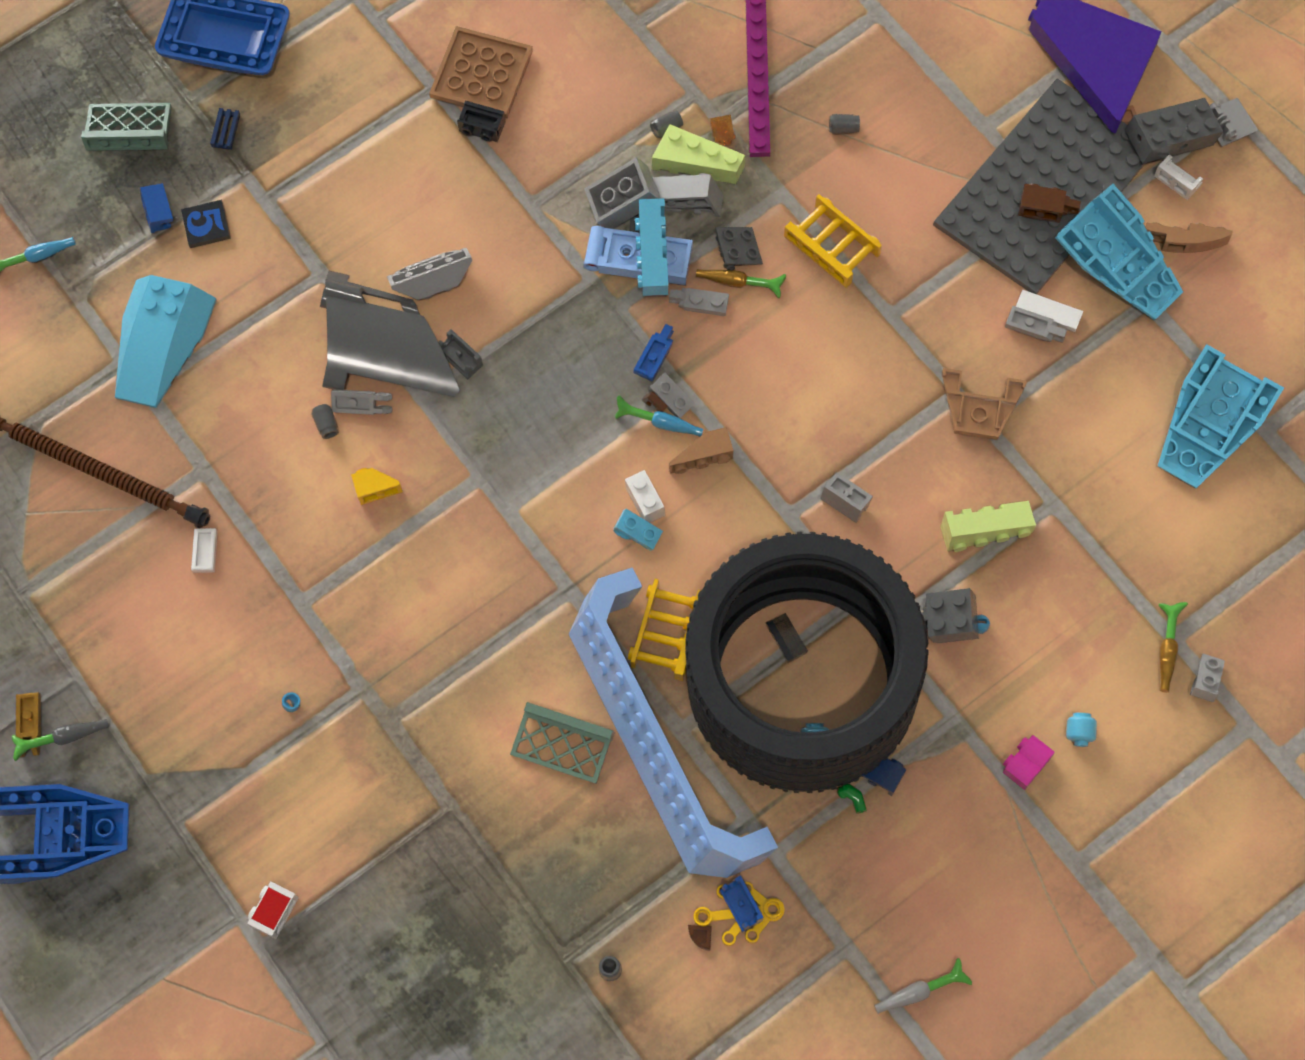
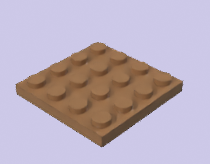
M456 26L429 92L430 98L464 107L465 100L504 111L505 118H507L532 55L533 46Z

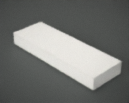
M1022 290L1016 307L1054 319L1053 322L1057 323V326L1072 332L1076 331L1083 313L1081 310L1026 290Z

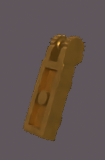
M39 692L16 694V736L21 739L41 737V694ZM41 746L31 749L33 756L40 754Z

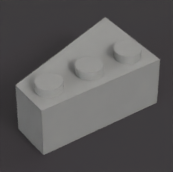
M701 173L699 175L682 174L671 177L665 175L653 177L660 199L665 198V211L681 213V210L685 209L694 210L696 215H701V211L714 213V217L721 216L723 194L711 174Z

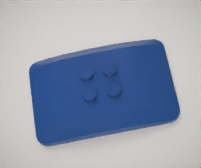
M171 0L155 42V49L161 56L187 63L232 72L266 75L273 68L290 12L285 5L262 0Z

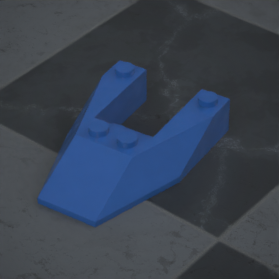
M61 784L0 787V816L36 814L34 854L0 856V884H18L58 877L127 851L130 804Z

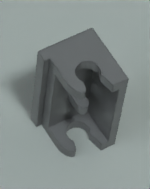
M450 329L447 332L446 341L442 342L440 340L438 343L447 361L468 380L483 366L481 356Z

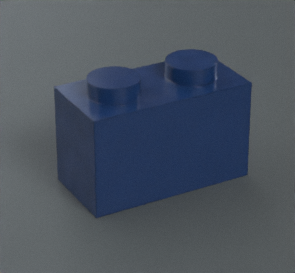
M886 759L885 761L882 760L880 765L873 771L861 776L868 779L869 784L875 787L878 785L889 791L888 794L892 796L902 780L906 769L903 768V764L899 761Z

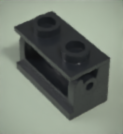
M466 100L460 117L457 120L459 132H462L464 135H473L485 141L498 142L506 123L504 111Z

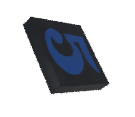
M222 199L181 209L190 248L231 239Z

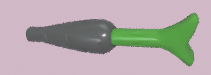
M105 719L96 722L61 726L54 729L52 734L30 740H24L12 735V741L16 745L13 759L17 761L20 756L32 748L54 742L58 745L68 744L99 730L109 728L108 721Z

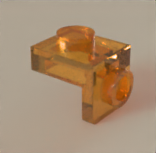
M731 114L710 118L713 141L722 146L732 144L731 140L736 139V135L733 131Z

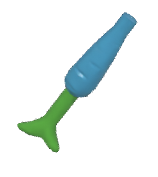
M71 237L29 246L22 254L0 260V272L6 267L24 261L35 263L44 260L67 247L76 245L75 240Z
M620 395L617 397L619 410L616 412V419L624 415H632L651 421L653 426L659 429L702 436L704 429L696 427L676 416L661 411L651 413L629 405Z

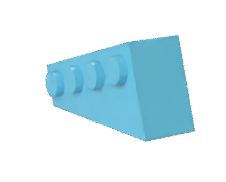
M665 198L639 199V218H635V231L640 230V237H636V250H641V256H637V269L642 270V275H638V288H642L643 296L668 295Z

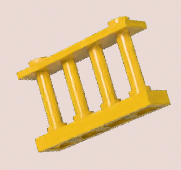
M818 194L815 202L817 209L800 225H794L790 221L785 226L784 237L847 288L852 283V270L870 252L878 258L882 245L876 237L867 234L834 207L828 198ZM824 213L832 222L818 236L810 238L805 234V231ZM838 227H841L848 233L831 251H826L820 245ZM854 239L864 246L847 264H842L836 259Z
M654 579L653 585H649L646 598L649 599L635 647H630L628 660H631V668L636 669L637 662L640 660L671 668V671L674 672V679L684 680L686 673L685 640L687 624L690 623L689 617L683 618L655 611L653 607L656 598L686 605L689 606V609H693V604L695 600H698L700 590L697 591L696 596L687 597L660 590L659 579ZM650 618L683 627L686 630L684 638L680 637L678 639L647 631ZM644 639L676 647L680 651L679 658L672 660L641 652Z

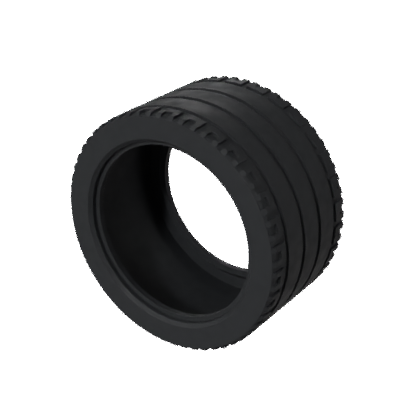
M790 532L785 533L784 536L778 537V535H774L771 539L764 538L757 544H750L747 549L742 548L738 554L730 556L728 562H723L720 568L711 574V579L705 582L704 588L698 594V600H695L693 604V609L689 616L690 623L687 624L685 652L688 695L694 719L698 722V728L702 732L704 739L707 743L710 742L711 749L719 755V758L722 761L725 760L730 768L738 771V774L746 775L747 779L759 782V785L764 786L766 784L771 789H782L784 792L792 790L794 793H812L818 790L819 793L828 789L835 790L837 786L841 785L843 787L853 781L856 782L862 774L866 775L880 765L882 760L888 759L896 750L897 744L900 745L912 722L923 687L928 665L929 650L927 647L929 643L926 633L927 628L926 625H923L925 619L921 614L919 603L915 602L914 593H911L907 582L902 581V576L892 569L893 566L891 564H886L881 556L877 557L873 554L872 550L864 549L863 545L859 543L858 545L851 543V540L847 538L845 540L840 539V536L835 535V537L827 536V533L820 535L816 534V532H810V534H802V532L791 534ZM814 600L836 606L861 622L877 642L885 662L887 685L877 701L866 712L840 727L819 732H797L773 726L747 710L734 696L724 678L720 664L725 648L735 631L753 614L763 608L784 601Z

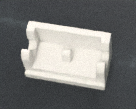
M1168 155L1158 165L1154 177L1188 200L1202 185L1201 181L1203 178L1198 177L1196 180L1175 165L1171 160L1173 157Z

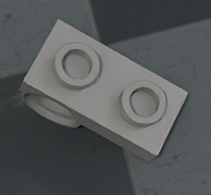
M663 373L648 388V392L653 391L668 406L667 409L678 418H681L695 404L666 373Z
M1202 654L1197 675L1191 688V696L1214 702L1218 695L1225 660Z

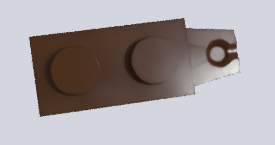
M1024 184L1018 216L1060 223L1062 215H1077L1079 213L1081 201L1070 199L1069 196H1066L1067 191L1056 187L1047 188L1041 187L1038 184Z

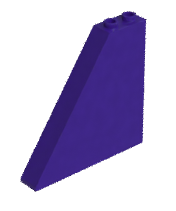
M1037 0L1035 5L1037 9H1032L1028 21L1031 22L1029 31L1110 131L1116 134L1162 31L1080 0Z

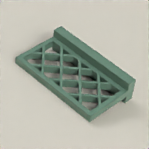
M171 103L89 104L85 131H82L81 135L86 151L168 149L167 135ZM138 110H144L145 113L138 118L134 115ZM158 110H165V113L159 117L154 114ZM94 111L105 112L98 118L94 116ZM117 111L125 112L118 118L113 115ZM151 116L154 121L148 125L142 122ZM109 117L114 120L107 126L102 123ZM131 117L134 121L126 126L122 123L125 119ZM138 124L143 127L141 130H131ZM158 124L163 127L162 130H151ZM97 125L102 128L100 131H91ZM117 125H120L123 128L121 130L111 131V129H113Z
M527 702L510 755L597 784L615 732ZM528 718L537 720L541 729L529 734L526 729ZM541 722L546 723V724H549V725L543 727V725H542ZM553 726L558 727L562 736L550 742L545 730ZM562 729L567 730V731H570V732L567 733V734H564V732H563ZM543 732L548 743L536 749L531 737ZM574 733L579 734L584 743L572 749L566 737ZM584 736L591 738V740L586 742ZM528 739L533 751L525 755L518 753L519 744ZM564 739L569 751L557 756L552 744ZM596 740L605 743L602 752L593 756L588 744ZM550 746L555 758L547 762L542 761L538 752ZM585 746L591 758L579 763L574 751ZM571 753L576 765L569 769L563 768L559 759ZM535 754L537 759L530 756ZM600 757L599 762L597 764L595 759ZM554 761H557V763H558L559 766L554 765V764H551V763L554 762ZM593 761L596 767L594 776L584 775L580 766ZM578 768L579 771H580V773L575 772V771H572V770Z

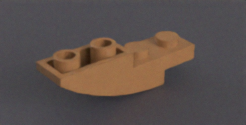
M1147 222L1145 226L1147 231L1151 232L1154 238L1153 242L1162 243L1161 251L1173 253H1196L1216 249L1227 245L1233 233L1232 230H1227L1224 227L1215 228L1205 226L1202 223H1190L1187 230L1178 226H1164L1157 222Z

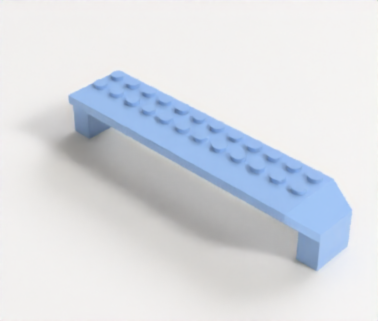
M629 568L598 578L585 597L571 627L569 636L688 872L728 878L761 864L778 848L768 827L743 837H738L709 823L606 622L609 613L628 607L642 588L633 568Z

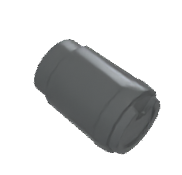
M675 110L653 119L650 127L656 138H662L670 124L679 128L683 126V120L679 112Z
M832 114L829 117V132L832 134L854 133L860 130L859 115Z
M322 404L312 409V418L322 438L329 439L339 433L338 426L331 407L328 404Z
M613 956L604 957L599 964L601 977L606 981H614L620 977L622 972L620 962Z

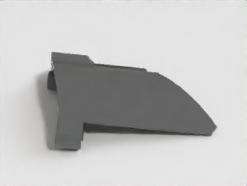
M329 270L320 303L321 308H326L327 365L322 387L332 390H344L345 381L348 373L455 397L460 391L432 329L425 317L419 314L414 300L348 282L350 275ZM362 294L400 302L403 311L366 303Z

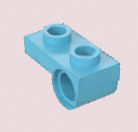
M628 509L623 510L613 528V531L618 536L627 540L632 539L650 551L654 549L663 532Z

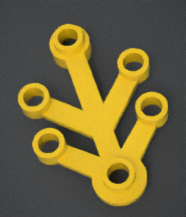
M745 882L751 888L750 893L754 901L760 905L758 908L763 915V922L755 925L754 928L748 929L745 934L746 941L754 944L759 940V934L770 921L775 922L783 917L785 908L779 899H767L756 891L750 882ZM724 884L719 885L716 890L718 898L724 900V898L722 895L719 894V890L722 888ZM774 906L777 908V912L771 914L768 908ZM707 907L697 908L693 916L696 925L702 927L708 926L712 921L735 919L730 909L710 911ZM700 914H705L707 916V920L705 922H701L698 919ZM737 922L734 923L729 931L722 935L724 945L732 946L735 944L736 937L741 931ZM750 932L756 933L757 938L755 940L748 938ZM726 935H732L734 939L728 943L724 938Z

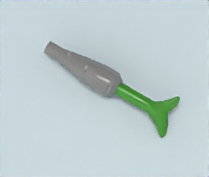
M957 958L949 974L928 983L924 981L912 983L886 1000L875 1004L874 1007L877 1014L886 1010L923 1001L929 997L931 991L952 982L972 985V981L962 972V962Z

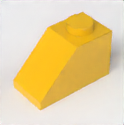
M362 468L351 474L361 505L403 492L399 480L376 469Z

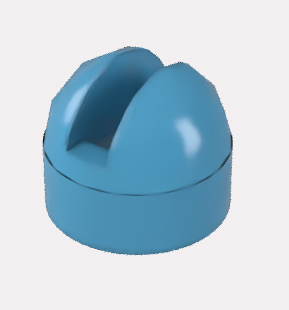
M981 614L977 615L978 621H985L986 623H978L979 634L987 632L990 626L989 619Z
M290 692L283 696L282 707L284 710L294 712L299 708L300 697L296 693ZM287 700H289L294 707H291L287 703Z

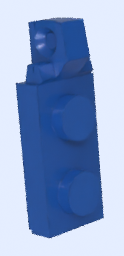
M665 324L660 334L656 332L655 335L651 336L633 370L634 374L653 382L672 347L673 340L670 339L674 332L672 326Z

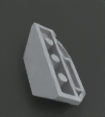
M467 248L449 251L406 266L387 276L392 290L417 300L427 299L436 293L449 291L453 287L458 286L470 266L472 258Z

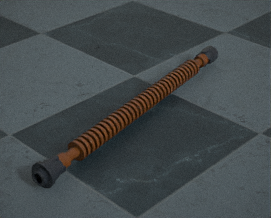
M0 417V431L8 432L9 438L139 499H143V501L153 504L158 508H162L165 511L171 508L177 511V514L183 516L184 520L193 523L198 529L209 523L211 517L209 509L205 507L200 508L193 504L188 505L184 502L179 503L174 500V495L149 485L138 478L130 476L110 465H106L95 458L87 456L67 445H63L17 422L11 425L7 423L6 419Z

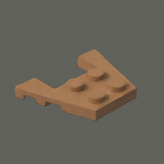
M943 368L942 378L954 434L998 440L1026 387L1027 380L1007 378L1005 396L1000 398L960 392L962 371Z

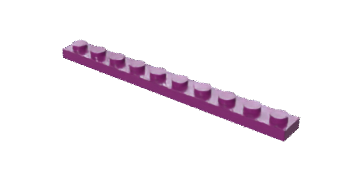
M746 0L750 157H770L766 0Z

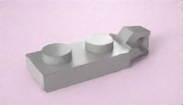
M682 288V290L670 289L669 303L679 304V307L684 308V311L726 316L729 294L692 288Z
M1012 306L1005 324V328L1049 342L1055 340L1063 343L1067 333L1066 329L1057 327L1058 324L1053 322L1054 319L1016 306Z

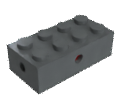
M1206 98L1134 115L1125 128L1143 164L1166 158L1168 155L1175 156L1213 146L1223 133Z

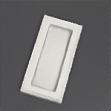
M216 528L194 529L191 565L193 573L215 572L218 534Z

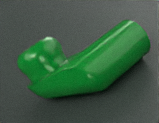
M851 784L838 788L837 792L840 798H849L853 801L856 814L867 811L863 794L859 789Z

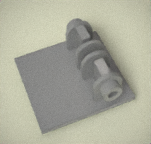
M1238 98L1221 105L1216 104V102L1209 105L1223 130V133L1217 140L1221 147L1258 131Z

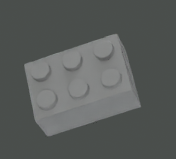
M637 157L584 188L596 222L602 227L614 229L639 214V199H660L649 167Z

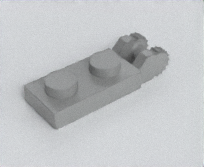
M338 389L331 391L332 412L370 415L392 412L391 406H376L375 401L391 400V393Z

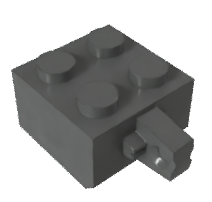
M970 588L926 594V608L923 609L921 614L925 619L923 625H926L928 637L933 643L979 639L976 595Z

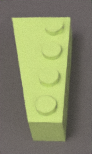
M671 124L668 126L652 156V170L660 171L662 169L674 174L680 172L690 175L706 173L711 174L715 181L733 184L737 183L745 168L744 154Z

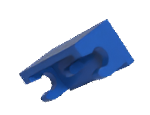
M163 183L140 187L141 201L150 232L155 233V231L171 228L169 222L173 221Z
M741 875L735 878L732 883L722 886L720 893L742 932L763 922V915Z

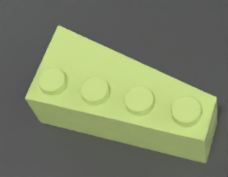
M1029 501L1002 504L999 506V509L985 506L977 512H972L971 508L963 509L962 513L954 515L953 511H947L941 523V531L947 551L954 550V552H960L969 546L983 547L992 541L1001 543L1009 540L1010 537H1027L1033 533L1036 523Z

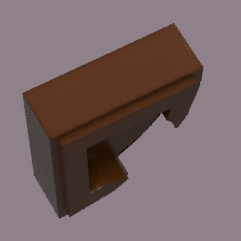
M653 391L642 398L646 405L651 406L653 404L657 411L664 412L668 407Z
M688 925L692 941L699 948L710 951L712 926Z

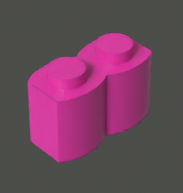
M1034 735L1029 739L1025 737L1017 746L1020 751L1015 756L1010 754L1003 763L1005 766L1003 773L1024 790L1055 753Z

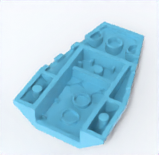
M1111 184L1065 225L1055 238L1084 271L1155 320L1183 293V290L1171 268H1167L1161 250L1158 251L1153 242L1154 238L1151 232H1148L1143 224L1145 221L1141 214L1118 188Z
M154 275L137 279L122 317L115 398L156 408L170 388L174 377L178 376L182 370L181 367L186 359L190 358L194 352L193 349L196 344L200 343L204 337L217 299L189 283Z
M1207 344L1183 382L1157 466L1194 488L1199 487L1263 424L1284 387L1266 377L1262 381L1224 359L1225 354Z

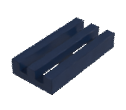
M219 108L210 142L211 147L232 150L240 118L239 110L232 112L231 109L224 111L223 108ZM224 116H225L224 123H223V127H222V131H221V135H220V139H219V143H217V142H218V138H219V134H220V130H221V126H222V122H223V118H224ZM230 117H233L227 144H224Z

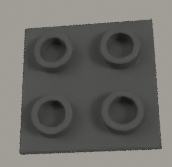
M715 227L717 234L715 238L719 243V251L721 252V257H723L724 268L734 270L735 265L763 264L752 227Z

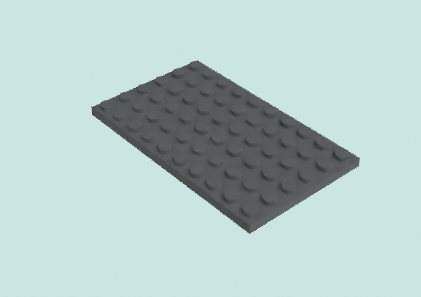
M1057 78L936 218L933 226L1028 292L1038 294L1070 255L1055 237L1076 214L1062 215L1060 223L1018 216L1024 184H1038L1041 187H1056L1067 191L1066 196H1069L1070 199L1081 201L1080 212L1111 184H1114L1122 193L1146 163L1143 164L1129 139L1125 131L1126 123L1121 121L1116 134L1111 132L1084 97Z

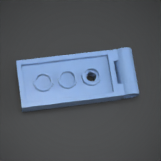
M592 226L583 265L584 268L590 271H599V273L638 278V275H642V270L637 269V256H641V250H636V237H640V233ZM665 236L667 242L668 283L686 285L693 241Z

